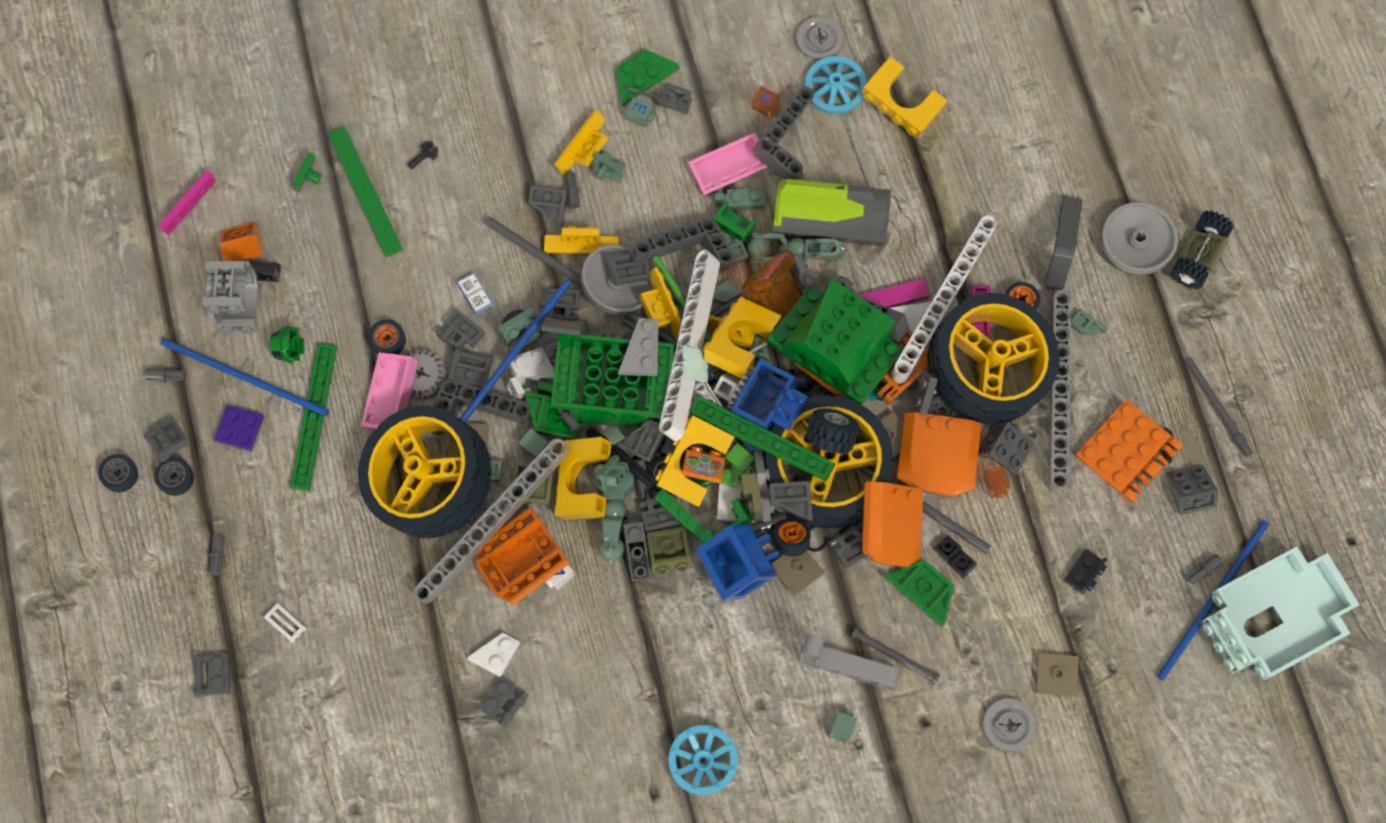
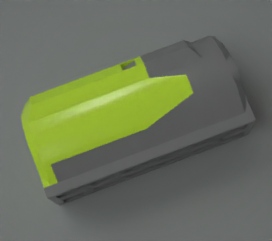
M783 179L778 183L773 233H782L785 237L836 239L843 243L884 247L887 238L891 190Z

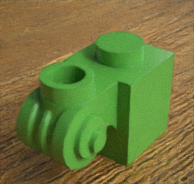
M738 443L725 456V464L731 470L723 471L721 484L727 487L733 486L736 488L738 482L742 481L740 478L741 474L749 472L754 466L752 462L755 457Z

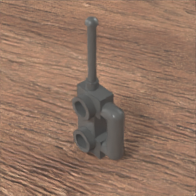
M666 84L665 88L661 89L659 95H653L630 86L626 87L627 91H633L654 98V100H657L656 104L658 106L688 114L692 102L689 90L671 84ZM672 92V93L681 95V96H683V97L678 98V97L672 96L670 93Z

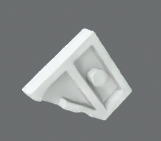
M542 347L516 356L509 365L514 377L517 379L530 378L532 380H540V378L551 379V381L554 379V368Z
M501 633L471 654L467 660L501 677L521 643Z

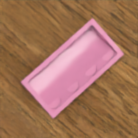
M755 133L688 162L687 166L703 195H707L768 168L753 153V148L759 141Z
M378 353L361 426L377 429L378 425L387 417L400 410L404 411L408 407L419 360L411 356Z

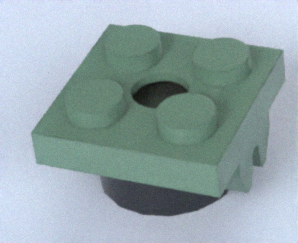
M532 308L526 311L514 310L504 317L502 324L498 326L500 335L510 351L537 317ZM541 326L537 328L524 347L544 335L543 331H541Z

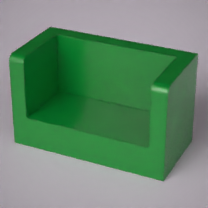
M724 202L713 218L722 232L734 239L741 240L743 244L746 243L756 229L757 221L755 219L751 222L729 210L728 203Z

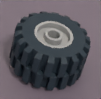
M826 408L817 409L811 415L806 438L814 446L824 451L841 454L849 453L853 450L860 426L853 417L844 412Z

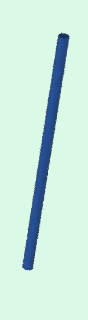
M567 279L564 280L459 419L466 423L569 288L571 282Z
M163 338L161 341V345L323 416L329 414V409L180 344Z
M1262 520L1216 590L1232 581L1269 526L1267 521ZM1213 595L1157 675V678L1160 680H1165L1202 625V621L1207 618L1215 606L1212 598Z

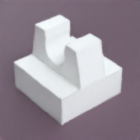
M510 378L505 388L511 398L521 401L525 397V391L531 392L530 388H522V385L526 382L525 379Z

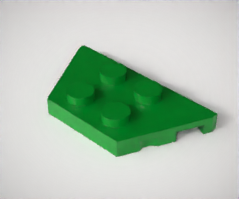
M643 49L616 67L623 107L631 102L633 97L637 98L641 95L633 91H627V86L646 92L679 70V64L647 49Z
M525 391V400L530 407V418L533 430L536 433L573 440L587 424L578 419L582 426L571 432L563 418H560L561 414L558 409L551 408V396Z
M923 559L909 567H903L901 570L884 576L890 584L941 627L945 625L954 584Z

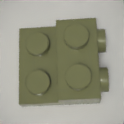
M515 462V468H511L510 474L513 482L530 463ZM541 464L542 468H546L549 466ZM554 471L523 504L550 505ZM536 474L529 475L528 482L535 481ZM523 488L516 489L515 497L522 495Z
M744 472L741 474L742 482H738L740 499L744 498L745 504H749L751 517L755 516V522L763 521L757 473Z
M684 527L647 533L653 573L665 575L671 570L684 572L692 567L686 529Z

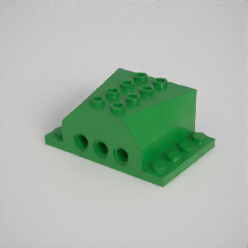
M831 278L823 293L810 286L766 341V343L842 395L862 405L904 350V348L889 339L896 321L833 278Z
M558 333L551 408L570 410V416L588 424L631 427L645 423L648 418L661 419L673 363L674 344L658 342L657 376L618 375L631 339Z

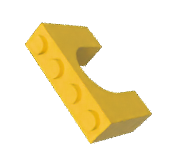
M890 56L864 86L861 95L867 102L873 103L881 113L891 117L895 124L905 128L909 135L915 136L918 139L943 110L947 100L933 90L915 108H903L897 105L891 98L890 87L901 76L905 67Z
M740 297L737 303L734 302L732 304L729 315L723 317L720 328H716L713 332L712 340L706 342L703 352H705L704 361L742 379L744 374L754 367L755 355L734 345L730 341L729 336L739 330H748L768 338L780 324L781 315Z
M691 415L690 418L686 419L683 437L673 442L675 446L673 452H668L665 457L664 463L666 465L663 470L660 469L655 477L656 485L699 507L708 489L682 475L680 468L681 455L687 447L698 443L706 444L726 454L734 436Z
M602 437L564 441L569 448V454L560 463L558 469L559 478L556 488L555 516L563 520L605 517L606 498L596 493L578 495L575 484L577 475L584 466L590 463L610 460L611 442Z

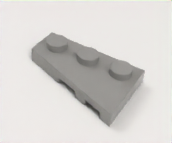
M638 319L618 375L657 376L658 319Z
M762 451L754 452L763 522L771 521L770 513H774L773 505L768 500V497H771L770 485L766 484V481H770L769 469H764Z

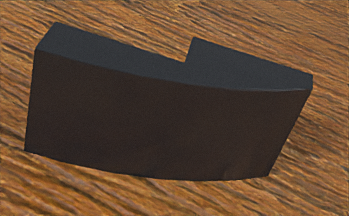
M949 535L934 547L942 559L962 578L966 577L977 566V562L962 550V547Z

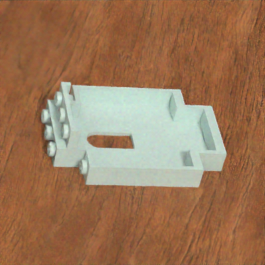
M1295 547L1212 592L1213 601L1221 610L1204 619L1202 623L1204 624V631L1207 635L1211 636L1214 641V648L1223 656L1224 664L1229 671H1232L1234 674L1254 664L1257 675L1266 680L1351 634L1340 616L1360 604L1328 553L1307 563L1299 548ZM1273 607L1283 624L1259 637L1253 638L1248 636L1244 631L1245 621Z

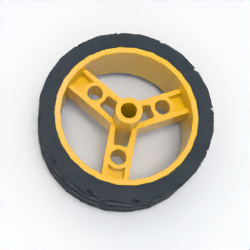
M997 293L975 295L958 304L937 328L932 341H930L927 353L930 373L935 374L938 378L935 390L942 397V400L961 416L986 424L1011 422L1025 415L1049 392L1055 382L1060 365L1058 343L1053 330L1048 322L1044 320V317L1023 300ZM982 321L996 323L1012 331L1018 338L1008 342L1004 340L993 342L970 323ZM953 343L977 362L976 371L979 374L978 389L972 386L958 369L954 358ZM1031 359L1032 376L1028 389L1015 396L1001 397L1004 367Z
M830 395L816 396L807 399L790 431L774 425L771 432L787 440L792 439L795 444L815 453L813 450L816 446L804 441L811 415L817 409H834L850 415L859 423L860 429L858 434L866 442L855 444L851 452L843 454L831 453L821 449L820 456L835 463V467L826 482L815 476L812 477L810 492L813 520H807L785 511L792 518L801 520L808 526L819 528H840L864 518L865 489L846 501L826 503L834 475L837 472L874 465L875 472L871 482L889 483L893 467L892 443L882 422L867 407L861 406L862 404L849 398L830 397ZM765 452V469H769L770 481H766L767 485L788 483L789 480L784 473L782 460ZM860 454L862 458L855 459L852 455ZM839 457H848V461L838 464ZM822 486L824 491L818 492L815 490V487Z
M424 405L405 408L404 411L400 410L387 417L367 439L358 467L360 492L364 503L371 513L383 523L413 537L418 536V538L431 539L445 536L446 533L450 534L462 528L472 519L473 515L475 516L483 505L489 491L488 486H490L492 475L490 454L478 432L449 411ZM434 431L451 433L457 441L461 457L431 459L419 435ZM399 452H401L405 459L404 470L408 475L393 500L390 491V474L393 463ZM446 482H457L451 494L441 504L429 511L417 514L431 487L439 488Z

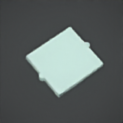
M687 346L683 347L682 364L685 379L703 383L708 382L709 366L704 361L705 352L703 350Z

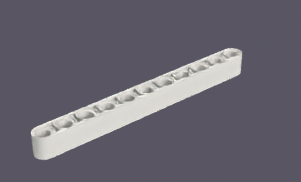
M986 215L979 221L895 363L891 373L892 379L895 382L903 383L909 378L991 238L997 225L994 217ZM924 325L930 326L931 329L926 328ZM907 354L912 355L914 358H909ZM898 369L905 371V373H900Z
M707 250L700 251L695 258L659 424V430L673 441L680 440L685 433L686 419L688 418L695 385L694 380L684 378L682 364L683 347L687 346L702 350L720 267V261Z

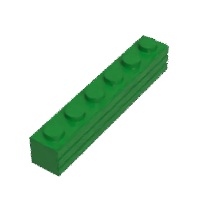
M661 489L653 499L702 544L714 537L711 532L664 489Z

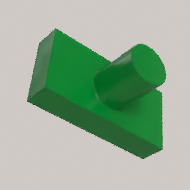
M308 152L293 183V190L300 192L306 179L319 184L322 174L311 170L315 161L314 154Z

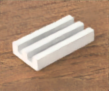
M278 603L264 616L270 624L292 643L306 630L298 620ZM279 609L292 622H294L299 627V629L295 630L275 611ZM274 615L281 623H283L290 631L294 633L293 636L291 637L276 622H274L270 618V616Z

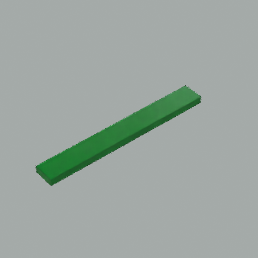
M342 127L329 133L331 142L386 258L402 251L403 248L346 128Z
M318 343L307 400L326 408L337 346ZM305 408L290 489L310 492L324 416Z
M700 396L696 398L689 410V414L824 482L827 481L835 467V463Z

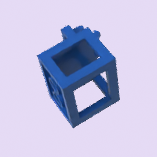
M760 359L734 404L732 412L769 431H772L774 425L790 431L808 396L796 390L794 376ZM769 370H771V371H773L774 373H776V374H778V375H780V376L786 378L787 382H785V381L781 380L780 378H778V377H776V376L770 374V373H769ZM758 375L757 380L755 381V383H754L752 389L750 390L748 396L746 397L744 403L742 404V406H741V408H740V405H741L743 399L745 398V396H746L748 390L750 389L752 383L754 382L756 376Z
M750 524L731 525L696 549L723 601L742 599L777 576L771 563L779 558L778 550L766 555L762 546L771 541L769 533L758 538Z

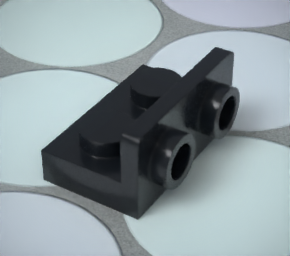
M249 261L258 275L257 281L279 282L281 271L279 263Z
M1085 549L1063 582L1083 595L1087 590L1091 592L1097 583L1094 579L1097 575L1101 576L1107 568L1105 565L1107 558L1101 559Z

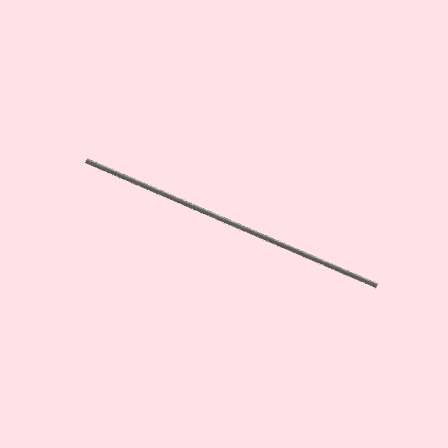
M489 216L486 219L485 224L582 288L579 274ZM638 313L624 315L636 324L639 318H644ZM658 328V338L666 343L674 344V349L676 350V338ZM847 456L839 457L844 461H848ZM871 466L857 468L871 479L873 478L875 469ZM889 480V483H890V484H896V485H898V484L895 483L894 481ZM923 501L924 514L985 554L988 552L991 545Z

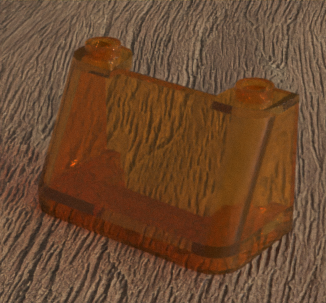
M789 250L779 252L748 277L743 284V290L751 302L781 315V321L803 295L788 270L795 264V259Z

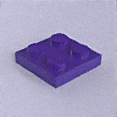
M227 405L214 441L252 452L264 415Z

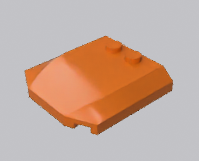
M919 412L905 413L896 479L909 487L923 489L924 493L955 497L961 493L973 491L975 489L981 424L973 420L940 415H923Z
M865 482L862 552L869 554L875 564L909 567L921 559L923 489L884 482Z
M529 507L498 530L477 553L478 560H476L477 569L494 595L513 605L570 564L532 507Z

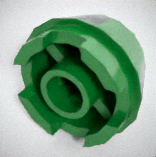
M285 326L271 334L269 349L273 358L287 363H294L300 360V354L305 352L304 338H300L297 327Z

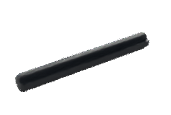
M590 427L586 431L588 438L602 437L609 441L594 427ZM611 443V457L618 455L620 462H627L629 472L648 488L656 485V478L615 444L612 445Z

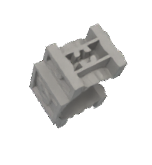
M206 261L205 269L208 272L206 297H203L202 305L208 312L211 322L216 324L219 330L225 334H232L233 332L250 334L252 331H258L259 324L255 316L257 315L256 309L258 308L257 298L261 296V288L257 283L258 275L250 262Z

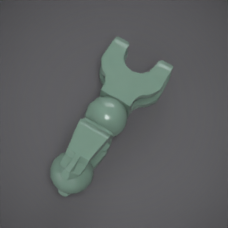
M754 232L751 234L753 239L748 245V252L753 257L750 262L753 264H783L786 262V259L797 254H801L806 259L839 261L845 253L844 248L836 239L804 240L795 237L788 240L782 233L762 234ZM769 240L782 241L780 247L782 253L779 257H768L772 249ZM836 247V251L831 253L830 249Z
M630 472L621 478L618 487L611 486L607 491H601L602 482L595 478L597 492L606 498L605 517L602 519L604 540L600 543L599 549L601 555L609 560L610 563H615L624 552V544L621 541L623 519L626 514L624 501L632 494L635 488V476Z

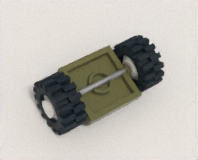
M1212 210L1202 213L1196 224V230L1199 231L1192 232L1171 271V276L1174 277V280H1178L1177 283H1182L1184 287L1188 286L1189 289H1201L1208 277L1209 272L1207 271L1214 270L1229 241L1228 237L1234 225H1232L1233 222L1229 221L1228 217L1225 218V215H1220L1219 212L1214 213Z

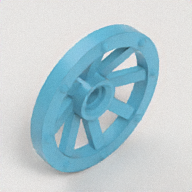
M830 56L817 61L809 69L805 86L812 89V83L826 84L814 93V98L811 101L812 105L828 114H844L854 110L863 101L864 98L861 92L867 84V79L862 68L851 59L841 56ZM838 65L836 73H833L827 66ZM843 66L853 71L844 75L841 74ZM821 69L828 77L814 76ZM858 77L860 87L847 82V80ZM844 88L857 92L858 95L851 101ZM827 91H830L828 104L818 99ZM836 93H840L845 105L834 106Z
M707 725L691 727L683 731L671 746L669 768L672 777L682 789L691 794L707 796L720 792L729 785L737 770L738 756L735 745L730 737L718 728ZM705 733L708 736L704 750H701L694 735ZM716 736L725 745L710 753L713 738ZM687 738L696 753L695 755L679 749ZM729 751L730 765L713 761ZM676 755L693 761V763L677 770ZM703 758L707 760L705 765L699 762ZM711 768L724 770L728 773L718 783ZM697 769L692 785L681 777ZM703 772H706L713 786L698 787Z

